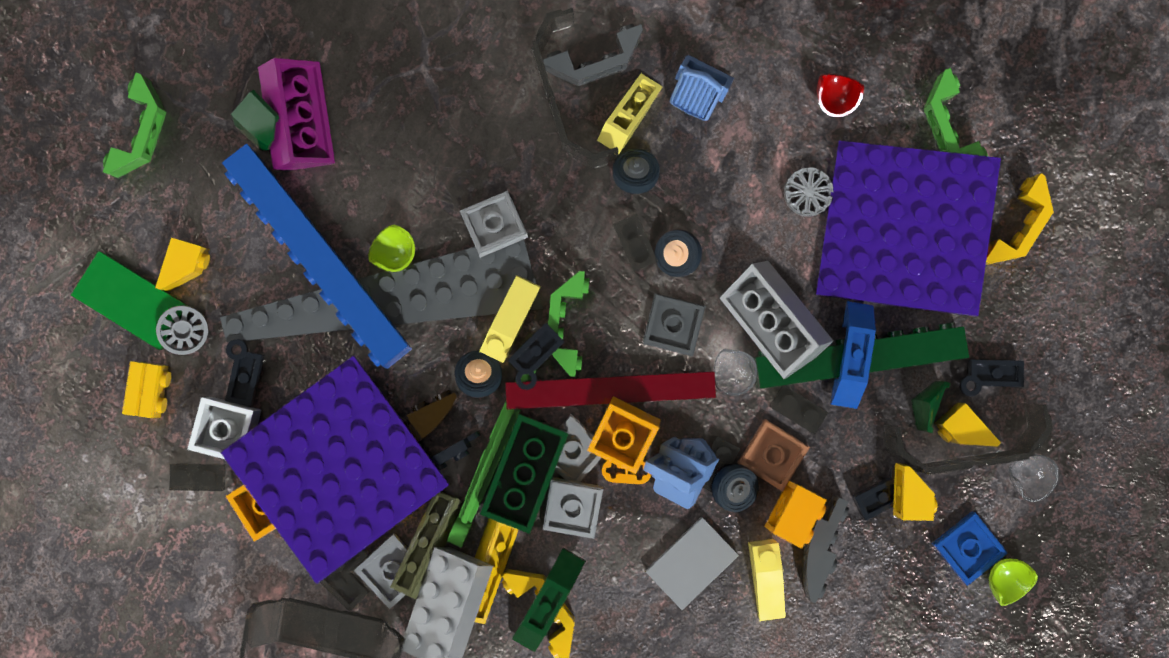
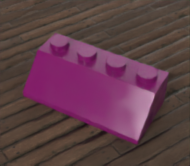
M273 58L259 66L258 72L262 98L279 115V120L275 126L274 141L270 147L273 170H299L334 164L335 159L320 62Z

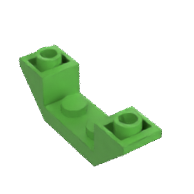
M951 68L946 69L937 77L923 108L939 151L988 156L986 149L981 146L979 141L959 148V136L954 129L952 130L949 122V111L945 105H942V102L960 93V83L958 77L952 73Z
M135 73L134 79L129 82L128 98L147 107L140 115L139 122L141 125L138 134L132 139V152L128 153L111 147L110 152L106 154L103 161V173L116 178L151 161L167 113L151 81L139 73Z
M585 271L576 273L551 294L548 325L562 339L564 328H559L560 317L565 318L566 302H561L562 297L582 299L583 293L588 294L589 278H584ZM557 349L552 354L569 376L575 377L576 371L581 372L582 356H577L578 350Z

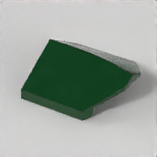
M252 90L232 112L231 116L235 126L259 150H269L274 141L275 126L279 120V115L255 90Z
M934 381L911 400L917 430L933 433L934 428L932 424L945 389L950 386L949 382Z

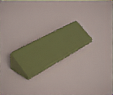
M441 491L431 498L390 588L417 599L434 547H445L452 527L459 516L463 501Z

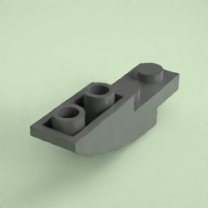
M835 495L832 496L824 517L816 520L812 528L814 530L813 537L808 544L804 543L802 577L805 596L815 604L818 598L821 599L826 591L827 584H825L828 574H832L836 568L837 560L835 558L837 555L828 550L829 545H834L838 536L836 529L839 522L845 520L849 507H847L848 501Z

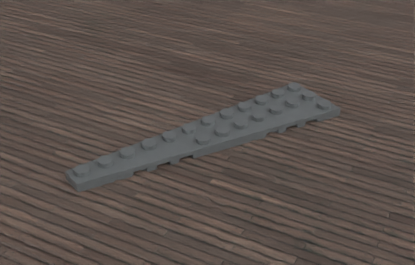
M524 239L481 258L476 247L411 264L401 271H385L357 279L393 325L495 315L498 313L517 275L536 284ZM322 289L220 317L226 342L228 343L234 339L250 341L351 330L353 328L349 323L345 326L335 314L338 312V309L333 303L328 305L319 293ZM539 292L530 311L543 310Z

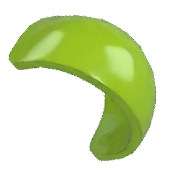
M398 225L387 226L374 239L369 249L368 260L385 271H401L409 266L415 254L414 240L402 227Z
M1004 559L997 562L991 569L989 586L1001 606H1006L1026 595L1036 584L1038 576L1027 563L1018 559Z

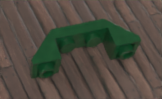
M562 548L512 640L533 652L537 650L572 590L586 560Z

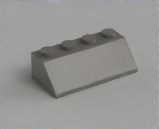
M769 261L751 264L720 297L721 301L783 379L815 359L833 342V339Z

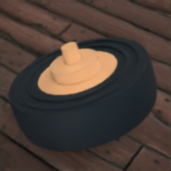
M672 230L665 233L658 240L655 247V260L658 267L665 274L672 277H684L691 274L698 268L702 259L700 242L693 234L684 230Z
M480 350L471 351L463 355L455 367L454 374L457 386L463 393L471 397L480 398L492 394L499 387L502 380V368L499 361L480 352Z

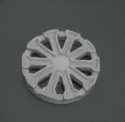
M813 167L802 168L794 172L786 181L784 198L788 207L796 214L805 217L815 216L825 211L831 204L833 184L823 171ZM805 172L808 173V180H807V181H806V179H805V177H804V175H803V173H805ZM814 174L819 175V178L813 183ZM798 177L801 184L794 182L793 179ZM822 181H825L827 184L826 186L818 187ZM789 187H793L797 189V191L790 192ZM826 191H827V192H828V197H826V196L820 194V192H826ZM793 197L799 198L795 203L791 201ZM817 199L824 202L823 207L819 205ZM802 202L805 203L803 211L799 210V205ZM810 203H812V205L815 208L814 212L810 211Z
M183 305L175 306L166 310L159 318L156 326V335L160 344L167 351L178 355H186L197 351L205 343L208 335V325L204 316L197 309ZM177 310L182 311L181 320L176 313ZM190 311L194 313V315L187 321L188 312ZM168 314L171 315L175 323L167 320L166 316ZM197 319L202 321L201 324L192 325ZM161 325H167L171 329L162 330ZM203 330L204 334L199 335L193 331ZM172 334L167 341H164V335ZM190 338L198 340L199 343L194 345ZM178 340L177 347L172 348L171 344ZM183 341H186L189 347L187 350L182 348Z

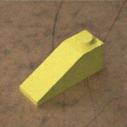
M641 73L605 122L597 141L620 154L660 93L662 86Z
M518 275L515 277L487 333L480 352L504 363L512 350L541 286Z
M775 539L748 542L759 621L786 618L783 569L779 543Z

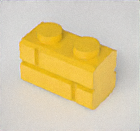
M130 361L122 414L146 418H161V413H164L167 408V398H164L165 387H169L171 382V372H168L169 366Z

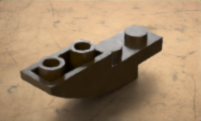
M450 390L436 395L437 401L429 405L424 401L411 407L413 412L407 415L411 425L408 426L406 422L404 424L418 443L445 420L460 397L458 392L451 394Z

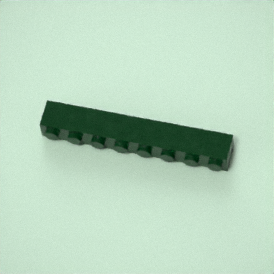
M955 322L940 324L938 325L939 330L929 331V326L913 328V334L904 335L903 330L887 332L888 338L878 339L877 334H875L869 373L969 358L965 327H955ZM845 339L835 340L836 345L828 346L815 359L785 379L782 378L763 352L759 351V357L752 358L756 388L763 389L839 377Z

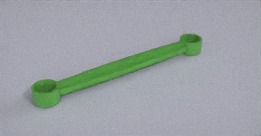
M524 374L521 377L522 382L532 380L529 374ZM506 401L491 432L488 446L483 451L459 516L447 542L461 548L521 409H506Z

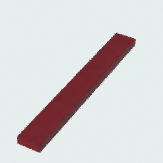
M715 372L537 381L536 385L529 390L521 389L516 382L505 383L506 409L610 404L613 396L626 403L716 398ZM524 381L522 383L527 385L531 381Z

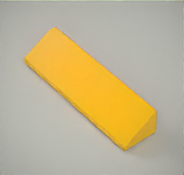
M490 518L487 521L475 558L493 565L475 622L481 624L486 623L518 533V529Z

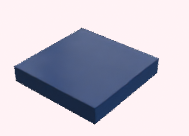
M974 511L967 514L932 543L966 586L1008 554Z

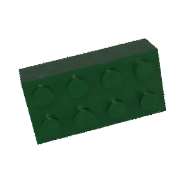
M520 413L480 515L530 534L569 431Z

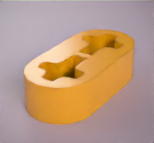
M606 460L602 465V475L609 482L644 484L651 478V474L647 473L643 474L641 479H637L636 474L628 473L626 469L625 473L618 472L615 477H611L610 472H606V468H610L612 462ZM643 460L642 463H641L643 469H644V465H645V461H644V460Z

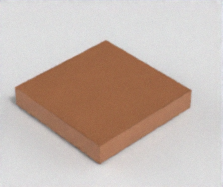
M764 419L737 463L747 467L755 475L783 492L810 447Z

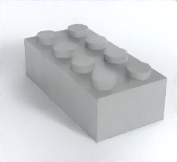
M434 547L400 650L417 658H463L493 565L451 547Z

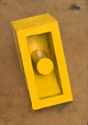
M171 238L155 288L171 291L201 275L203 269L205 270L208 267L210 261L208 253L210 249Z
M956 403L935 422V425L939 428L938 434L947 443L951 441L956 444L998 446L1001 444L997 437L966 403Z
M895 463L893 516L901 520L934 521V513L937 511L935 493L910 466Z

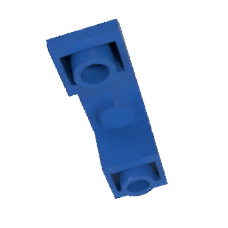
M846 301L842 327L847 328L839 379H834L830 405L857 409L868 383L876 333L874 306Z

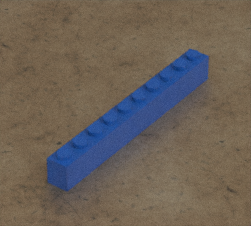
M246 143L224 160L222 164L227 169L224 173L234 186L237 183L243 189L240 194L249 205L255 204L258 208L256 215L265 225L270 223L274 228V231L271 232L274 238L281 245L285 243L289 247L290 251L287 252L289 257L296 265L301 263L306 271L303 274L312 285L316 283L322 289L319 294L328 305L333 303L338 309V312L335 313L345 326L349 323L354 330L351 335L360 346L365 344L371 351L368 356L377 367L382 365L388 369L412 350L411 346L258 154Z

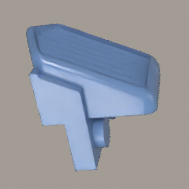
M688 55L677 72L675 79L678 82L669 101L683 112L707 121L717 102L722 103L734 78Z
M672 437L661 444L657 455L645 461L643 471L655 478L653 489L657 494L689 509L694 506L704 484L710 479L719 459L716 458L715 453L702 438L678 439Z

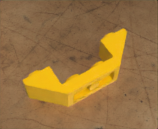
M1042 173L1026 178L1020 186L1022 192L1017 199L1034 209L1025 217L1023 221L1025 223L1024 228L1013 236L1010 241L1011 246L1000 239L989 242L986 265L1026 256L1054 211L1046 176Z
M507 569L502 575L504 579L502 585L510 595L514 593L517 598L534 586L537 588L534 590L537 596L546 580L545 575L511 569ZM564 603L554 620L557 625L562 623L563 626L549 636L550 645L548 648L555 658H569L575 617Z

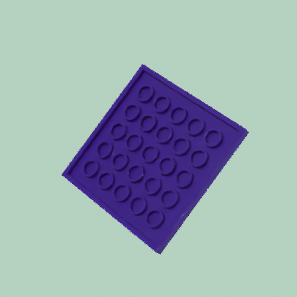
M839 141L833 177V192H831V197L833 198L829 205L816 295L978 317L1001 158Z
M352 356L220 452L316 584L449 485L355 356Z

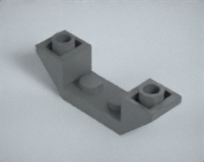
M626 25L616 34V42L621 54L617 55V52L609 53L602 57V61L596 63L587 61L580 64L577 70H574L568 51L561 53L558 50L549 53L546 56L547 58L543 59L544 69L546 72L576 86L625 70L642 37V25Z

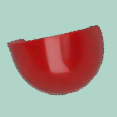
M837 74L820 75L817 83V98L821 109L826 114L833 117L846 116L852 113L860 104L864 93V85L861 82Z

